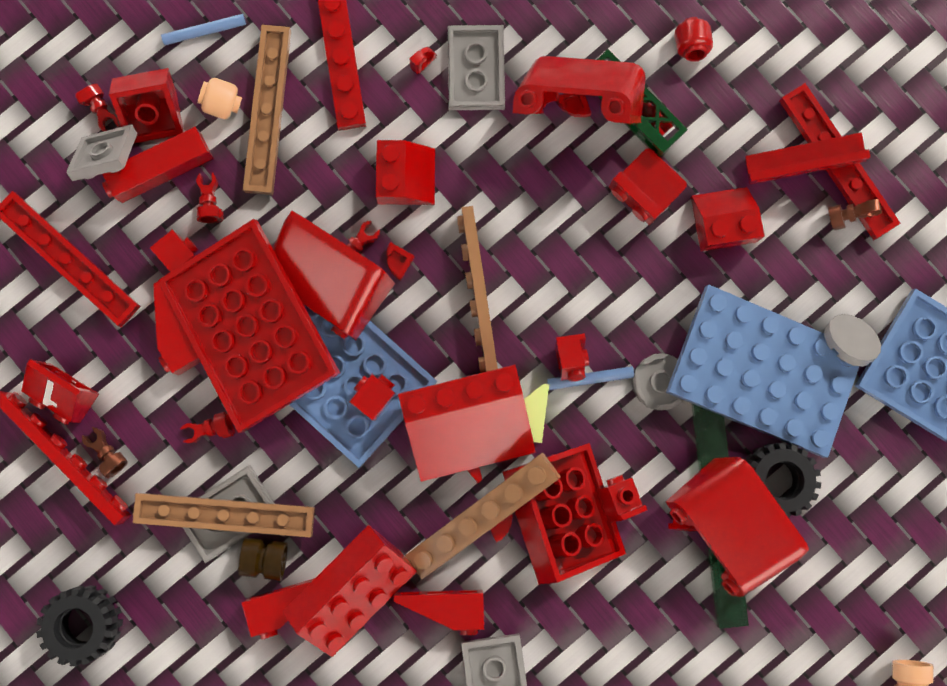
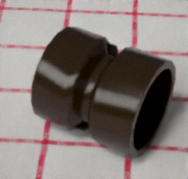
M246 537L243 541L239 557V576L256 578L259 574H262L264 579L282 581L287 563L288 543L271 540L266 545L263 539Z

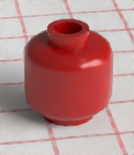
M690 17L677 26L675 29L677 53L680 57L695 62L704 59L713 48L711 26L706 20Z

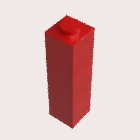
M194 126L128 158L122 170L115 173H103L105 181L102 182V185L110 198L114 197L119 202L124 203L214 158L202 134Z

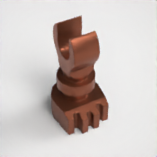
M879 199L869 200L853 207V204L847 205V209L843 210L841 205L828 207L830 221L834 230L846 228V220L854 222L856 218L873 217L882 214Z
M91 427L97 434V440L92 443L87 436L82 435V442L87 447L93 448L98 453L97 457L100 461H104L99 467L105 478L113 477L128 464V461L121 452L114 453L115 449L111 445L108 446L103 430Z

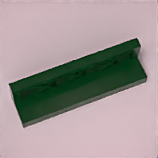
M609 49L597 59L621 62ZM645 87L643 102L651 103L655 107V117L641 116V123L624 124L661 158L688 129ZM659 123H671L678 132L667 141L659 133Z

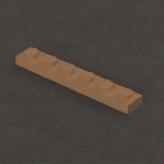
M261 25L243 191L245 193L273 195L291 39L290 27Z
M473 206L462 207V216H457L459 233H465L466 244H461L463 261H469L470 272H465L467 289H473L475 300H470L469 302L472 318H478L479 328L474 329L476 346L482 345L483 357H478L480 373L498 369L474 209Z
M544 453L538 455L406 554L405 557L416 569V573L421 580L560 479L561 476Z
M136 493L133 523L312 537L315 507Z

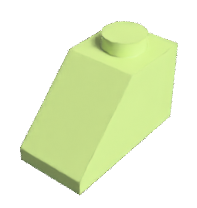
M548 384L541 385L524 398L534 443H542L549 391Z

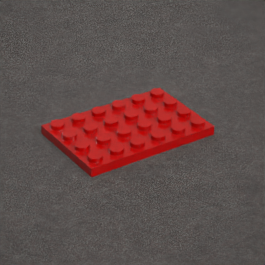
M250 220L158 280L238 433L245 432L340 374L338 367L257 220Z

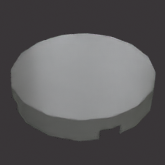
M840 314L835 316L825 327L824 337L828 347L831 350L834 348L839 353L837 356L848 364L863 367L873 362L881 353V343L878 335L871 326L860 318L853 315Z
M665 353L653 354L642 360L636 367L634 378H632L633 391L638 400L646 407L658 411L669 410L684 401L666 393L678 361L674 356Z

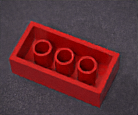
M368 525L282 612L296 634L333 657L417 571L399 549Z

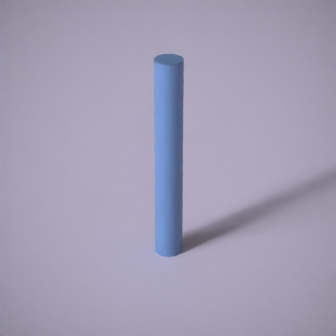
M239 14L161 34L163 44L169 45L246 25L244 14Z
M631 366L585 373L586 377L576 382H571L568 379L561 380L560 377L547 379V384L549 385V390L628 379L634 378V370Z

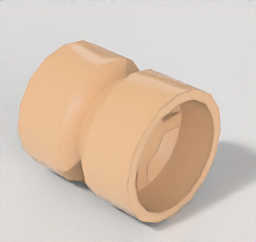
M915 660L892 661V678L897 681V684L894 686H929V684L933 683V664Z

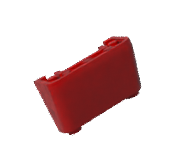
M542 56L535 60L516 90L512 113L544 114V108L547 104L559 101V93L602 96L601 111L608 121L626 124L641 123L646 81L645 72L640 65L631 62Z
M291 211L285 219L274 243L273 250L303 305L333 325L330 330L344 340L347 336L357 340L395 285L394 281L378 265L298 213Z
M740 457L714 458L666 501V504L671 509L670 515L680 525L694 526L722 564L725 571L721 574L723 580L721 584L726 592L732 596H745L799 561L809 551L806 541L758 474L747 461Z

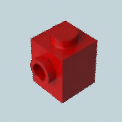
M173 229L150 247L170 272L195 257V253L199 250L188 237L183 240Z
M373 374L369 378L364 376L354 387L357 393L349 402L372 421H375L397 395L392 391L395 385L382 374L379 378H376Z

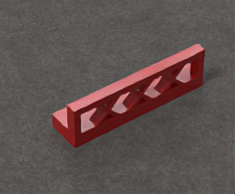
M862 132L747 155L745 156L749 184L752 185L863 163L871 157L869 149L865 150Z

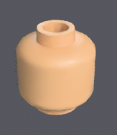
M211 78L209 82H203L197 103L201 104V109L204 113L221 119H228L231 112L237 114L242 97L237 96L238 89L236 85L218 78Z

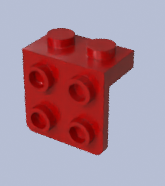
M646 148L623 172L620 171L609 185L612 194L620 202H625L632 209L633 214L649 226L687 187L686 181L650 148Z

